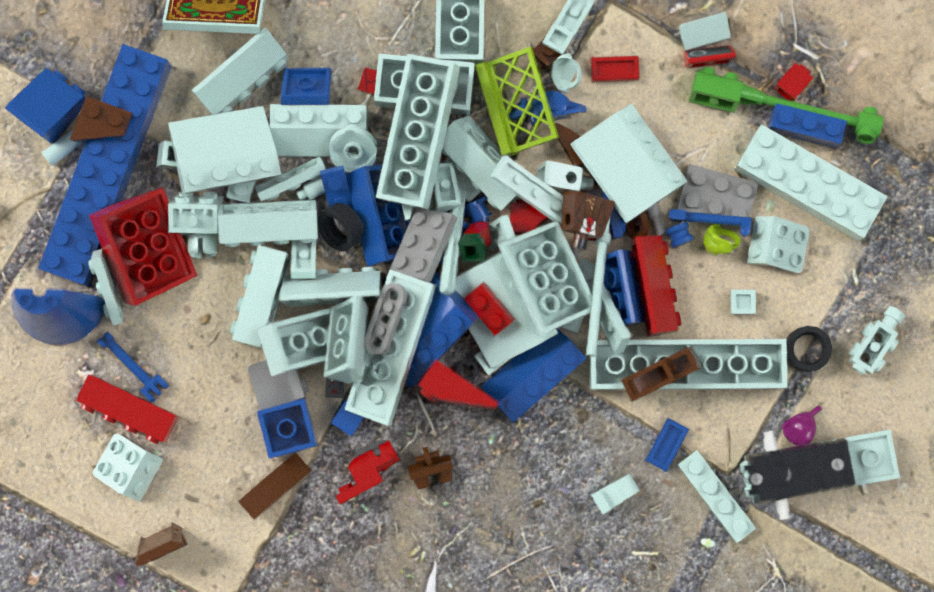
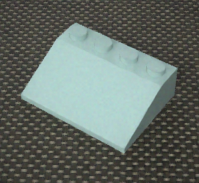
M633 104L616 112L570 144L609 200L615 201L614 207L626 223L664 200L688 182Z
M263 106L168 123L182 194L274 178L281 175L276 148Z
M558 221L498 245L540 335L591 313L592 294Z
M501 251L456 276L455 290L463 298L481 283L485 282L515 318L510 325L496 336L493 335L480 318L469 328L490 368L539 345L557 334L556 329L542 335L539 334Z
M364 267L362 272H352L351 268L338 269V273H328V270H316V278L291 279L290 272V276L283 277L280 301L287 307L339 304L355 296L361 297L365 303L377 302L382 291L381 271H376V267Z

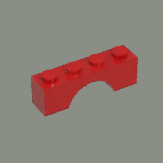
M517 199L516 203L511 202L510 223L515 235H522L535 230L543 222L551 220L523 199ZM588 238V241H596V238Z

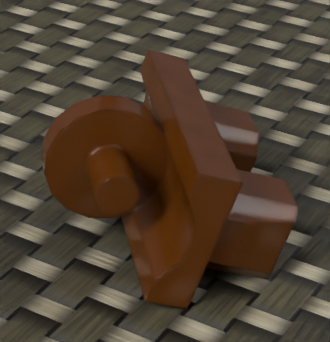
M427 446L423 447L424 455L415 457L416 464L408 465L410 479L414 480L418 489L430 486L428 476L437 473L440 483L452 480L451 469H453L450 454L440 457L439 451L429 453Z

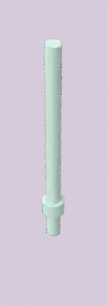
M610 218L602 238H596L598 247L586 356L596 357L607 246L610 245L611 234L609 233Z

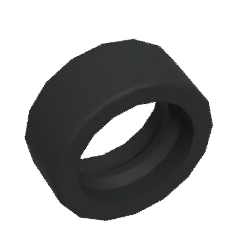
M333 204L318 216L317 225L323 240L335 250H349L363 238L364 229L362 221L358 214L346 204ZM334 218L343 225L347 236L342 234L337 228Z
M804 326L797 328L786 339L787 362L798 371L811 372L819 370L831 358V340L818 327ZM812 335L821 343V355L813 363H803L795 356L794 344L801 336Z

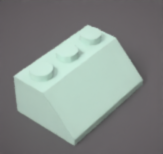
M359 296L352 297L331 307L324 369L325 378L345 383H352L362 379L365 370L363 364L364 352L366 351L364 339L369 326V308Z

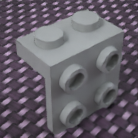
M267 360L248 367L260 410L307 398L306 392H309L308 384L305 378H301L299 369L271 377Z

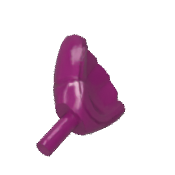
M818 405L810 412L799 413L782 424V429L786 439L798 446L811 443L816 433L814 416L822 408Z

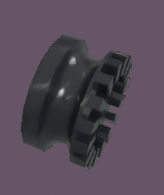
M464 360L457 367V375L471 382L478 375V367L473 361ZM465 364L468 367H474L472 370L473 376L470 378L468 375H461L463 371L462 366Z

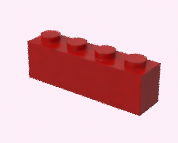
M88 374L75 400L82 403L80 408L90 413H94L95 410L103 413V419L113 424L116 421L125 424L124 429L134 434H137L138 431L147 434L145 439L158 445L160 441H168L180 417Z

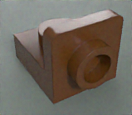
M542 40L532 49L538 69L543 68L548 71L553 62L562 54L542 44Z

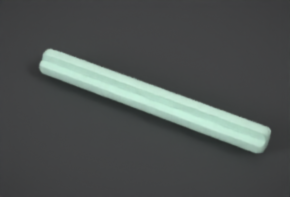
M460 189L461 206L450 210V213L454 214L458 219L444 252L440 292L446 295H451L455 290L459 258L458 242L461 239L466 192Z

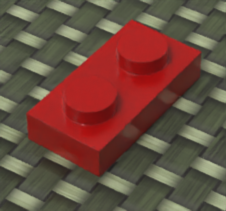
M485 282L481 283L464 297V300L494 336L515 320Z

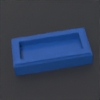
M667 418L645 461L667 472L689 429Z

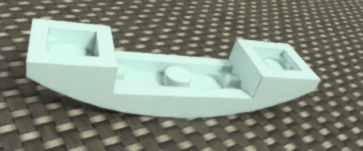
M568 0L542 44L563 55L595 0Z

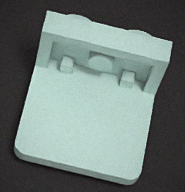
M776 216L755 217L747 263L751 265H768L793 273H801L809 237V228Z
M116 433L96 465L93 476L120 494L140 502L164 459L142 449L127 438Z

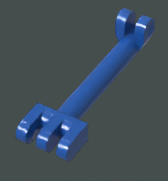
M672 209L669 212V219L672 222L687 221L741 226L740 234L743 237H747L751 230V217L695 213Z
M107 331L97 343L103 348L108 347L145 385L140 392L153 403L156 399L149 392L153 390L160 396L163 392L157 385L160 383L164 389H167L169 384L159 374L151 378L114 341L115 338Z

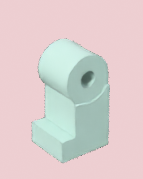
M627 474L590 495L601 514H604L640 490L631 474Z

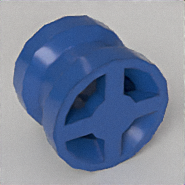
M688 222L680 223L665 230L666 235L670 236L672 240V248L682 246L694 240V236L688 231Z

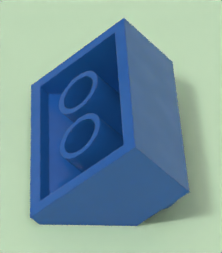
M616 250L606 255L604 285L610 292L611 299L619 310L625 327L644 323L645 310L641 303V288L635 271L636 261L633 258L632 251Z

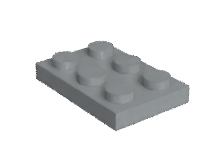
M688 165L685 176L688 182L682 187L677 205L678 210L750 217L759 183L696 165Z
M416 208L390 270L431 283L458 218L452 213Z

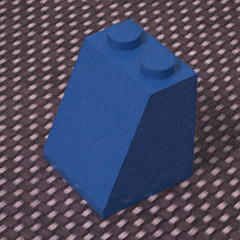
M45 68L5 106V109L49 143L53 144L62 136L80 113L86 99L83 95L86 92L75 83L71 87L64 82L67 77L55 69L54 72H51Z

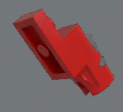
M383 440L356 450V458L348 466L356 485L353 486L350 482L338 489L340 494L335 497L339 504H343L383 482L384 480L379 472L383 471L384 473L393 464L400 461L390 440Z

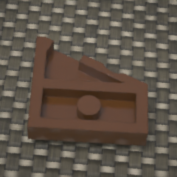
M86 96L70 140L80 142L79 140L125 137L134 114Z

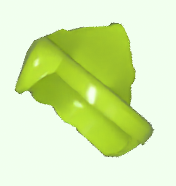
M712 224L705 231L703 237L706 252L715 256L721 253H730L739 246L741 241L737 233L721 228L720 224ZM718 236H728L732 238L734 244H732L731 241L724 240Z

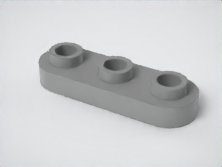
M389 283L381 291L364 339V346L371 354L382 355L390 348L407 300V291L400 284ZM395 292L399 295L397 300L393 299ZM387 315L390 316V322L388 324L385 322V317ZM379 338L382 340V345L380 347L377 346V340Z

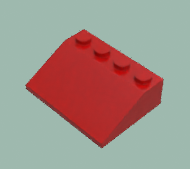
M164 188L121 201L89 215L125 304L137 306L198 276L182 234L169 233V201Z
M435 360L419 383L422 389L421 394L433 403L438 400L441 403L495 410L498 406V402L437 360Z

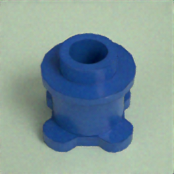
M487 196L465 205V209H467L472 220L470 224L490 221L488 216L492 215V212L489 213L484 203L488 199Z

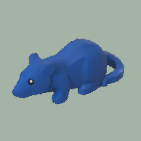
M546 92L554 121L567 118L566 115L587 113L585 105L570 101L561 92ZM522 97L516 105L525 109L529 100L526 97ZM535 99L529 112L540 116L543 110L542 102ZM513 107L509 118L511 120H518L523 111ZM527 114V117H531V125H535L538 119Z

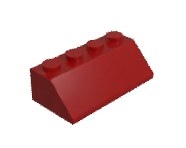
M662 235L635 237L631 242L633 258L636 261L637 281L641 288V303L645 310L644 319L647 337L679 331L678 326H681V317L679 312H675L674 303L677 302L675 288H671L669 280L673 279L671 265H667L665 255L669 254L667 242L662 241Z

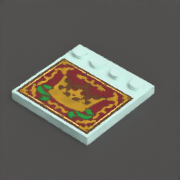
M167 0L162 21L163 30L260 34L265 0Z

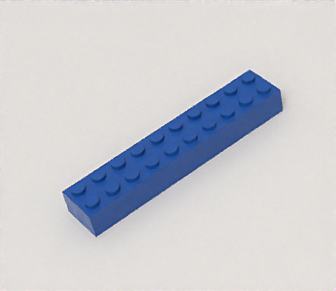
M122 44L101 101L132 112L134 115L125 137L86 140L38 269L90 287L94 274L91 273L89 260H91L93 251L100 250L102 247L89 215L122 201L172 68L171 63L167 59Z

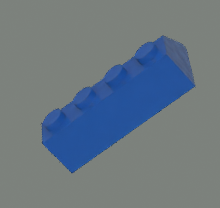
M383 165L363 166L346 174L354 211L358 214L363 224L364 233L361 242L367 267L393 263L410 221L405 220L402 204L376 198Z
M556 328V335L514 357L481 386L489 397L498 402V407L512 423L586 359L573 342L558 328Z

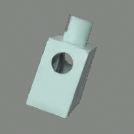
M547 160L537 167L536 177L560 194H563L564 191H591L594 181L593 177L582 175L583 168Z

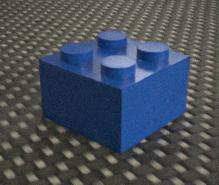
M303 398L257 411L269 459L319 446L307 399Z

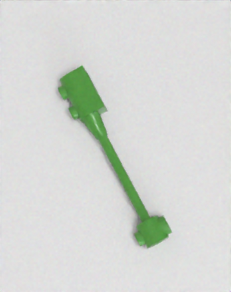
M703 67L701 71L697 70L695 73L689 102L732 113L736 112L739 104L775 106L778 103L846 120L847 125L854 126L853 134H857L856 140L863 144L874 143L882 129L884 117L877 115L878 110L874 107H865L863 111L859 110L857 116L854 117L765 95V93L744 84L743 81H739V77L735 73L729 72L722 77L715 75L716 71L711 67Z

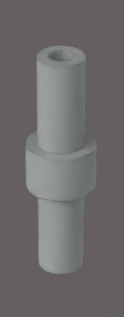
M654 205L646 210L647 218L651 220L656 235L665 234L658 205Z

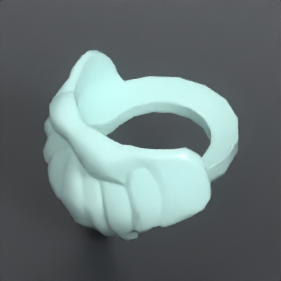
M565 53L558 57L552 64L551 73L556 88L568 93L570 88H575L579 85L582 76L579 63L572 58L570 53ZM577 71V78L575 82L572 83L571 81Z

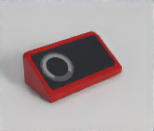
M730 45L687 50L683 53L687 69L732 63L736 57Z

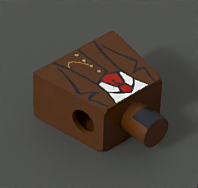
M579 191L563 192L562 231L574 234L572 248L586 250L588 238H602L615 201Z

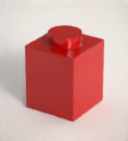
M795 62L773 89L784 99L794 101L813 77L810 75L811 72L807 67L802 64L798 65Z

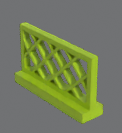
M532 47L521 49L489 62L475 64L502 156L511 157L517 155L518 152L559 138ZM527 54L530 63L526 71L515 65L519 57ZM502 63L510 66L504 79L497 76L494 66ZM513 69L524 73L518 86L508 82ZM528 76L536 81V87L532 94L522 89ZM506 84L516 89L511 101L503 98L502 92ZM520 91L531 96L525 109L515 104ZM535 99L541 101L543 105L540 116L529 112ZM513 107L523 111L517 124L510 121L509 118ZM527 114L538 119L532 132L521 127ZM541 122L549 125L551 135L542 138L536 134ZM519 130L530 134L526 144L518 146L516 136Z

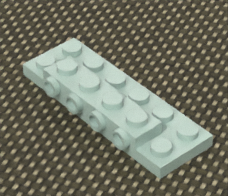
M389 270L385 285L389 283L402 285L407 291V300L389 350L382 355H374L367 350L364 352V374L362 379L353 382L345 407L347 411L387 426L392 425L436 288L435 284L394 270ZM397 292L393 294L394 300L398 299L399 295ZM389 315L385 317V322L387 324L390 322ZM380 338L377 340L378 347L382 345Z

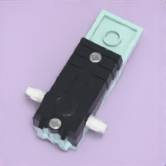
M891 430L782 449L777 448L778 445L776 437H774V431L763 432L764 448L766 451L744 455L745 461L740 463V470L744 474L743 480L746 484L744 488L745 496L752 498V502L755 504L775 501L780 520L790 518L788 498L900 478Z

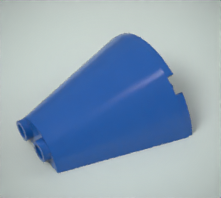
M14 288L11 294L12 311L20 327L32 338L51 345L71 344L85 338L100 323L104 315L103 305L106 304L104 297L64 289H47L44 295L36 296L33 293V289Z

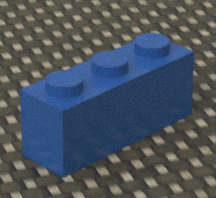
M776 103L771 110L767 128L782 136L836 149L842 144L847 121Z

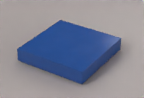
M284 68L280 98L281 105H329L331 68Z

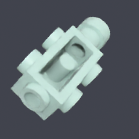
M889 306L882 322L879 320L873 323L869 322L862 332L864 337L861 342H856L849 351L851 357L848 362L853 364L852 369L859 374L865 375L866 373L869 375L873 374L874 371L878 373L886 362L882 359L886 352L889 351L891 353L897 346L899 341L895 338L899 333L894 331L897 324L900 325L906 315L895 307ZM875 334H879L881 336V341L879 343L874 340ZM863 353L868 356L866 363L861 360Z

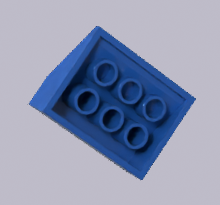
M435 271L431 283L436 285L434 295L405 381L409 388L420 381L435 360L439 361L479 319V316L456 290L451 295L440 292L441 275L437 271Z

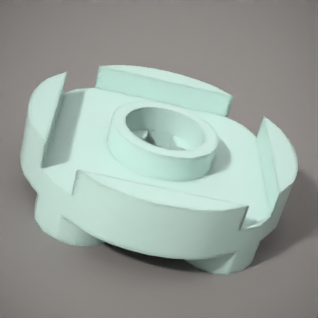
M353 124L347 125L344 129L337 131L330 140L329 152L331 161L336 167L343 165L346 172H352V170L363 166H372L376 160L377 141L368 131L358 128ZM349 147H357L358 152L352 151L350 153Z

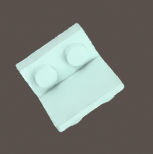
M179 192V195H176L168 204L169 233L218 234V209L223 202V196H217L216 192H204L203 196Z

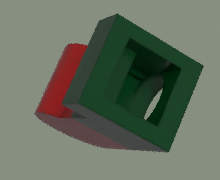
M487 222L473 223L464 232L458 242L462 262L486 261L488 257L486 247L492 244V237Z

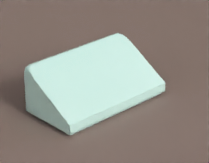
M726 12L681 24L678 28L685 51L731 38Z
M453 162L440 163L438 166L432 193L435 211L446 212L461 206Z

